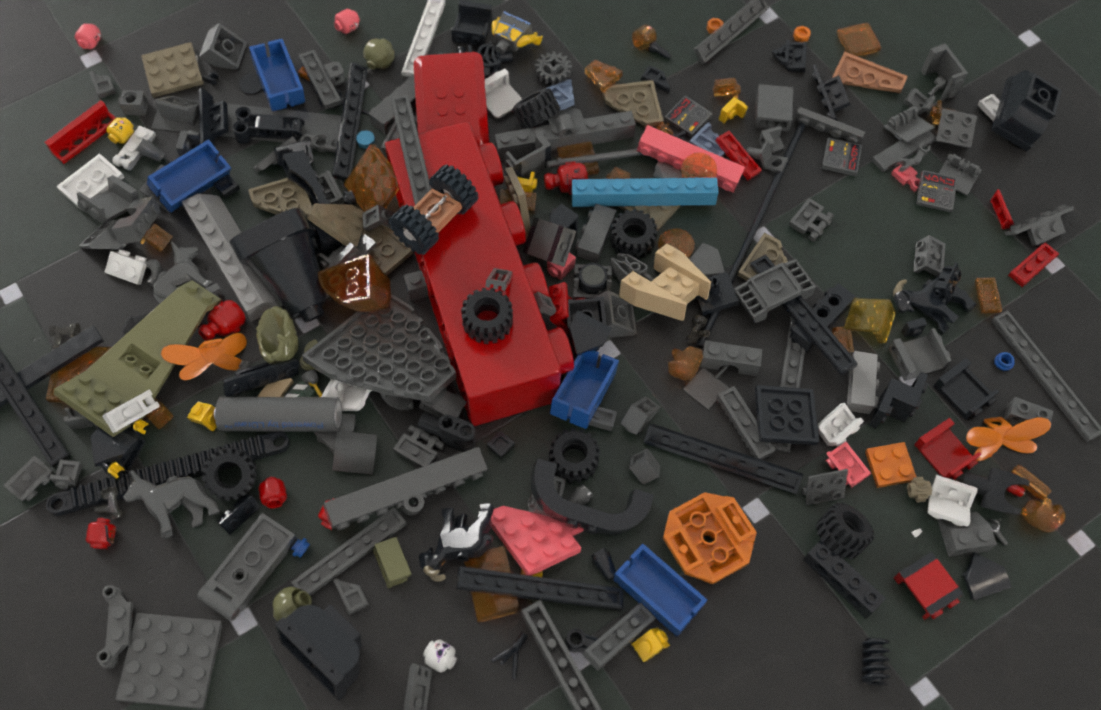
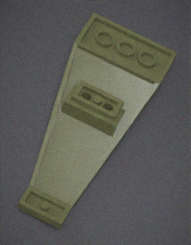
M193 280L183 284L86 371L54 388V395L112 437L116 436L133 425L135 421L113 433L102 415L149 389L153 394L151 395L152 398L155 399L175 364L169 363L162 358V349L173 344L187 345L205 314L212 310L214 306L220 304L221 299ZM142 400L145 406L148 407L145 400Z

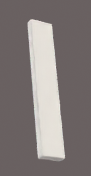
M428 0L403 66L402 76H413L415 58L427 55L445 6V0Z

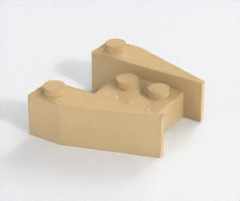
M666 243L655 253L653 269L661 274L651 282L632 271L621 280L619 295L620 298L633 306L683 321L687 304L697 295L706 300L708 299L711 281L681 251Z

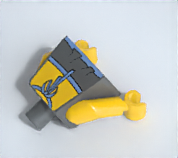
M503 11L501 17H497V20L492 22V34L497 43L495 49L501 54H504L506 49L517 51L519 48L530 43L540 45L543 36H537V32L532 34L531 23Z

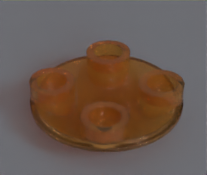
M701 152L693 153L686 157L682 163V177L715 178L717 175V165L708 154Z
M669 229L660 236L658 241L659 249L667 243L681 251L688 259L695 247L692 236L682 229Z

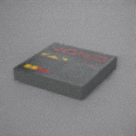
M684 96L665 116L664 120L681 132L685 130L686 135L692 138L707 123L713 113L687 96Z
M827 138L821 169L856 176L862 145Z
M923 170L920 175L916 205L951 213L954 207L958 178Z

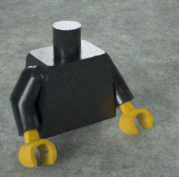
M138 419L133 425L123 430V432L138 439V445L127 456L122 458V463L115 461L101 463V467L106 474H110L118 479L119 476L117 474L119 472L127 474L146 442L138 433L145 434L146 431L143 428L149 423Z

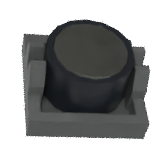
M596 263L586 265L575 264L573 300L583 297L590 299L607 290L611 291L612 266H601Z

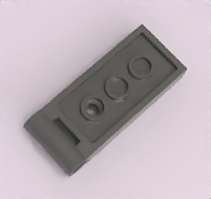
M262 513L208 582L199 590L197 598L229 621H234L298 540L297 537ZM244 575L241 580H238L239 576Z

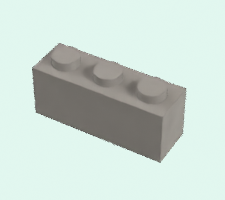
M854 351L852 357L858 364L857 367L849 371L847 407L853 412L870 414L878 404V396H875L879 386V379H876L880 369V362H877L878 354Z

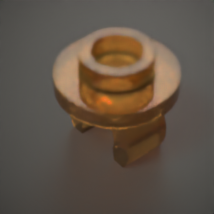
M662 122L655 127L667 134H673L672 129L668 128L669 123L665 124Z

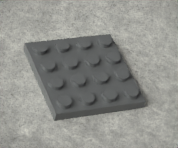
M137 613L115 700L204 710L223 622Z

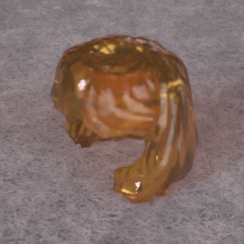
M689 346L682 352L675 348L671 351L674 361L668 362L669 373L673 377L682 380L692 379L698 372L702 362V350Z
M1045 498L1042 503L1030 500L1022 508L1024 519L1030 525L1045 533L1056 531L1065 522L1066 514L1061 504L1052 505L1051 499Z

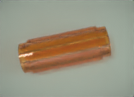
M1017 464L1011 471V473L1030 481L1029 486H1021L1037 499L1043 501L1051 493L1052 490L1025 467Z

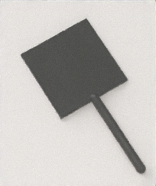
M724 365L715 376L705 368H702L686 385L683 391L709 410L717 401V395L729 388L718 378L730 365Z

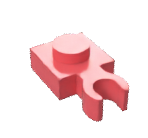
M899 165L891 174L903 186L908 183L911 190L916 192L920 179L916 178L918 172L911 166L904 172H899L902 166Z

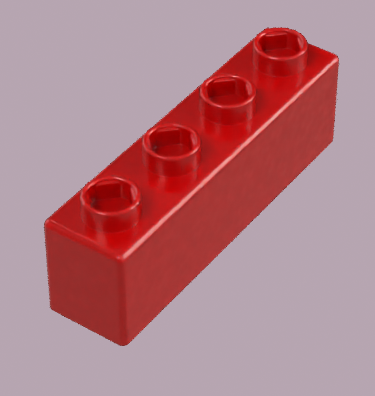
M469 122L418 133L428 178L430 179L443 165L454 166L455 170L459 169L461 174L464 173L467 176L466 178L472 181V186L476 187L475 191L478 192L477 197H479L477 202L463 215L456 214L438 232L439 240L426 254L419 255L416 251L414 252L419 268L423 272L428 296L451 366L456 371V382L460 394L467 401L465 410L469 422L473 426H478L552 404V399L560 387L561 375L574 370L573 354L563 328L557 327L547 330L534 296L537 291L549 297L546 280L538 263L522 264L516 248L517 245L526 242V233L520 210L515 201L500 204L494 186L502 185L504 181L497 149L491 142L478 145L473 128ZM400 139L385 142L390 177L399 207L401 208L405 204L414 207L415 203ZM494 268L512 271V280L506 290H501L502 286L495 289V292L500 290L503 292V296L507 295L512 303L513 325L510 328V333L508 335L505 334V338L502 340L497 339L496 343L489 341V344H484V341L478 343L476 338L471 339L469 333L466 334L464 331L461 313L463 301L467 300L469 294L473 295V291L477 289L482 291V288H486V290L493 288V284L489 288L485 287L487 278ZM484 311L478 314L477 318L490 321L498 315L492 311Z

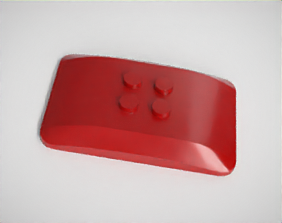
M477 52L421 55L415 58L413 66L418 133L469 122L473 128L478 145L489 143L482 56Z

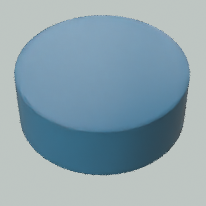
M370 131L360 132L357 135L358 145L365 149L372 147L375 143L373 133Z

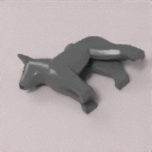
M171 241L174 252V265L169 270L161 272L158 275L157 281L153 284V295L159 304L178 287L191 280L203 288L214 284L211 280L204 279L198 267L192 262L199 252L198 247H178Z
M131 470L133 482L123 496V500L125 502L142 500L148 512L160 524L162 539L173 536V529L168 514L181 504L192 514L193 521L191 524L193 528L203 524V507L207 508L209 516L220 514L217 503L206 493L199 481L191 477L178 478V476L168 478L166 483L156 486L149 481L141 479L139 475Z

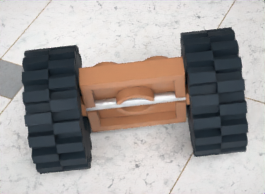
M443 165L429 179L431 190L414 207L405 204L389 218L388 223L391 230L394 231V235L398 236L399 241L403 242L411 251H416L419 255L426 254L439 240L438 232L456 214L463 215L477 202L479 198L477 197L478 192L475 191L476 187L472 186V181L468 180L464 173L461 174L459 169L455 170L454 166Z

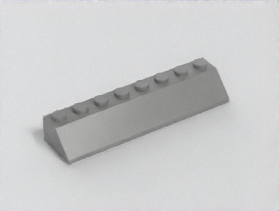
M198 193L181 201L189 218L250 321L252 322L260 318L265 310L269 308L283 306L252 267L239 262L229 241L240 234L241 231L220 196Z

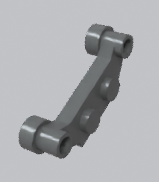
M108 585L102 591L105 600L109 603L106 646L98 652L97 660L103 668L113 669L119 662L118 655L125 647L130 646L133 603L125 600L121 589Z

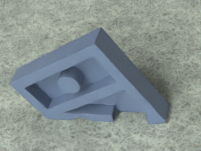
M571 79L548 87L551 88L560 106L559 110L575 105Z
M707 123L689 141L690 144L723 157L725 155L724 151L715 142L719 136L717 133H713L710 123Z

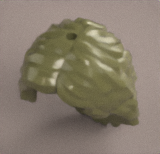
M274 306L272 309L265 310L258 322L259 325L256 327L260 355L270 365L292 359L299 346L297 332L286 309Z

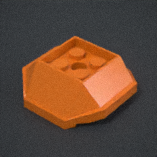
M703 493L669 512L663 540L684 574L710 584H715L749 564L757 532L734 497ZM703 536H710L713 542H706Z

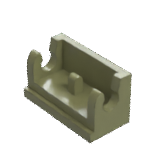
M394 537L374 545L373 553L387 588L389 589L392 586L407 581V577L411 576V571L397 538Z

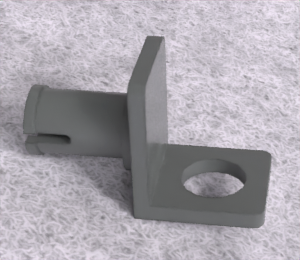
M765 141L762 149L748 147L747 149L748 154L752 158L761 160L765 170L782 172L788 162L787 157L772 155L769 141ZM775 161L782 162L780 166H772V163Z

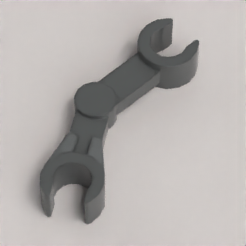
M922 142L917 147V154L914 158L898 159L895 166L902 165L899 172H904L910 166L919 165L922 157L929 152L930 146L925 150L922 148L924 143Z

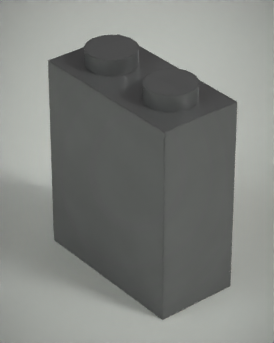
M759 84L756 93L755 128L771 129L780 126L782 131H789L793 114V87Z

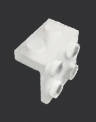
M503 69L485 79L486 105L489 112L496 119L512 112L514 105L522 98L510 86L509 72Z
M331 379L321 397H339L342 411H359L364 407L365 400L372 390Z
M936 475L932 485V495L928 498V513L936 519H945L957 526H969L970 508L977 493V488Z

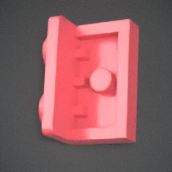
M847 442L826 453L828 457L826 462L832 470L835 468L838 471L848 469L846 485L848 484L851 488L871 475V472Z

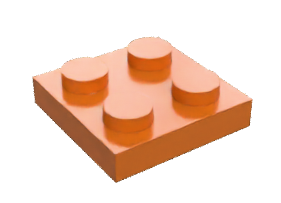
M905 442L866 449L865 454L877 488L908 483L916 477Z

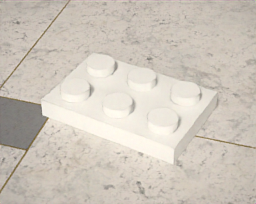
M98 154L57 185V188L78 207V192L92 199L109 190L108 177L114 175L122 180L124 176L101 154Z

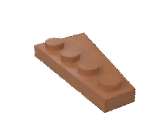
M844 52L833 74V77L839 75L842 83L846 85L901 93L908 77L847 52Z

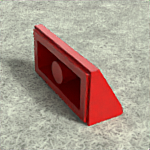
M997 190L990 201L1001 227L1009 229L1010 226L1014 225V222L1000 190Z

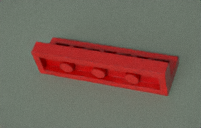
M100 100L44 143L50 153L65 164L107 132V127L116 117L109 112L106 104ZM107 117L111 119L109 123L102 124V121ZM91 129H97L96 133L88 134V131ZM83 139L80 145H74L75 141ZM63 150H69V153L64 157L59 155Z

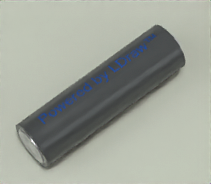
M219 397L214 410V419L219 431L337 432L340 430L342 407L339 397Z

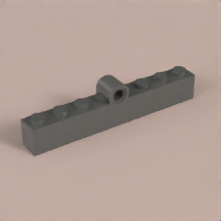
M632 111L573 121L571 115L563 114L556 118V124L495 134V147L500 161L506 160V152L508 151L514 158L524 157L535 151V136L540 133L551 144V152L633 138L636 124Z
M479 447L324 502L323 507L331 529L337 528L338 531L349 527V523L356 520L357 523L364 522L370 519L369 516L376 513L377 516L389 512V508L394 506L397 509L402 508L405 514L413 516L418 514L424 506V499L427 498V494L432 492L439 494L446 491L448 486L453 485L455 488L465 484L464 480L472 478V481L482 478L484 476L483 473L487 470V466ZM409 501H415L417 506L411 507Z

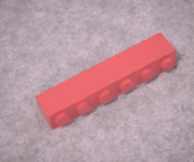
M647 125L637 148V151L643 155H648L659 162L670 164L676 169H682L689 172L692 176L698 178H717L719 187L733 193L745 168Z

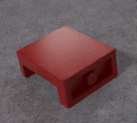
M562 282L549 286V297L556 309V312L550 316V321L557 327L563 328L565 333L568 334V300L572 298L568 296L567 283Z

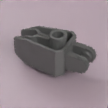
M618 253L617 259L611 258L610 260L612 273L620 283L632 271L651 282L654 280L647 273V265L629 254Z

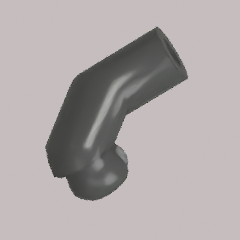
M150 259L147 262V267L151 269L152 275L146 283L153 287L158 275L162 272V267L158 260Z

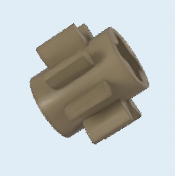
M923 476L914 477L911 483L907 484L908 495L910 498L916 499V503L926 502L928 496L932 495L930 481L924 480Z

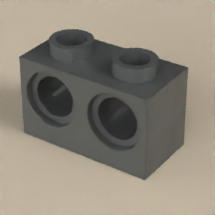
M1015 397L1007 405L1004 419L1012 426L1038 417L1046 418L1051 422L1054 411Z

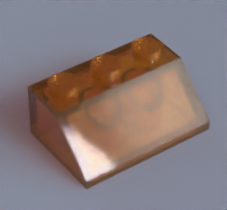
M505 546L488 549L479 558H470L465 562V567L511 573ZM471 591L478 622L519 613L517 597Z

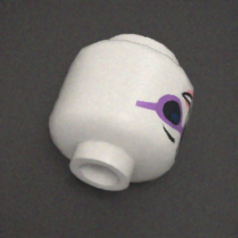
M440 639L435 642L431 641L423 654L425 663L438 672H444L447 668L451 670L457 660L454 657L455 648Z

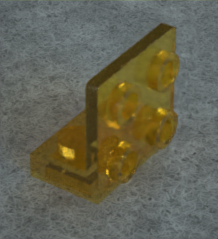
M855 298L844 328L846 331L873 332L879 343H886L896 315L895 309L888 299Z

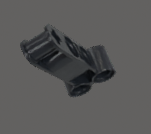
M245 106L239 107L235 111L237 122L233 124L232 129L236 141L240 144L248 143L251 138L287 140L294 137L295 140H299L303 136L302 127L305 125V121L300 117L252 114L251 110Z

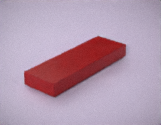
M730 131L717 137L715 142L729 159L745 167L742 174L747 181L762 171Z
M1044 242L1013 269L1008 276L1023 287L1050 264L1059 253Z

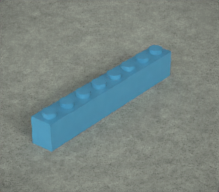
M717 178L572 180L571 191L572 207H595L596 204L602 206L716 205L719 193Z

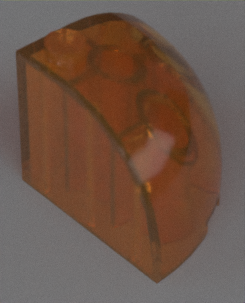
M369 253L318 272L321 287L336 303L345 308L359 312H374L387 309L390 305V280Z

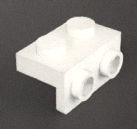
M119 249L118 252L111 251L105 273L135 284H141L147 267V258L139 255L133 257L129 251Z
M841 403L817 424L818 433L827 446H840L847 441L846 438L850 434L860 429L859 426L864 421L862 418H855L847 405Z

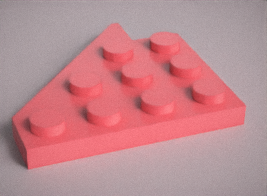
M506 506L493 510L491 517L492 529L528 576H532L581 552V546L573 536L582 532L584 528H571L566 526V523L550 516Z

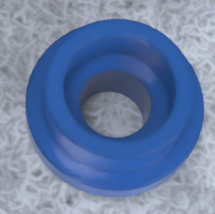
M1008 352L999 353L994 360L997 368L1003 371L1012 369L1015 363L1014 357Z
M306 538L302 541L298 539L293 545L294 557L298 556L301 558L310 546L306 542Z

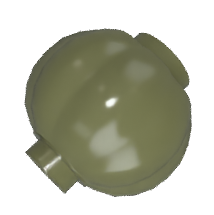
M375 38L368 41L363 52L367 66L373 70L375 68L385 69L389 67L395 57L392 44L383 38Z
M296 587L282 589L273 600L274 618L279 621L282 617L287 618L297 608L311 605L310 595Z

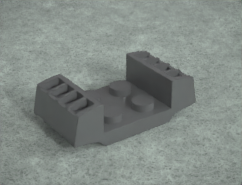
M794 259L786 263H780L749 278L745 283L734 288L753 321L758 323L767 319V312L798 296H801L804 300L811 297L816 289V285H814L798 260Z

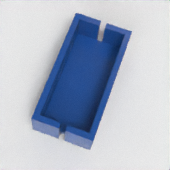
M283 39L267 42L270 57H267L264 43L249 47L253 65L271 110L276 111L287 108V104L294 106L305 103L303 87Z
M208 139L149 175L147 185L157 197L160 196L161 203L171 213L183 205L181 201L198 193H203L214 186L213 183L230 174L231 167L222 155L218 157V150Z
M592 350L578 355L574 361V370L567 373L552 399L550 414L565 421L569 418L570 423L586 429L616 375L619 360L603 354L598 369L596 366L599 352Z
M643 543L630 556L629 561L627 560L614 575L613 580L639 604L642 603L676 637L707 602L704 596Z

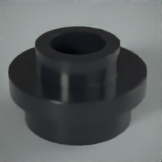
M352 191L343 192L345 205L357 204Z

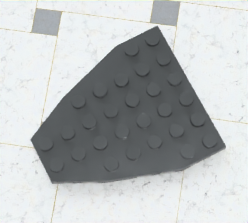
M386 290L302 355L303 361L330 379L386 395L429 402L457 378L456 371L451 366L448 356L445 355L441 343L432 331L426 328L421 317L415 314L414 308Z

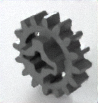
M555 51L551 55L549 52H546V56L541 55V59H537V64H535L536 76H540V81L545 80V84L551 82L554 85L555 82L561 83V81H566L567 78H570L572 72L571 60H567L568 56L562 57L561 52L556 55Z

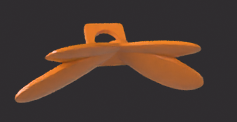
M235 333L223 340L220 338L204 341L199 348L179 344L168 345L162 349L161 355L169 363L185 365L180 371L179 377L182 380H190L203 373L211 364L226 370L236 371L240 369L239 365L242 360L234 356L245 348L247 340L243 334Z
M1002 417L984 419V423L989 428L974 427L970 429L966 435V441L972 446L979 447L975 454L980 452L982 455L977 461H983L991 457L1002 444L1017 452L1033 453L1037 450V445L1031 439L1048 432L1051 428V422L1046 418L1038 417L1023 421L1012 427ZM992 422H1000L1001 425L993 424Z

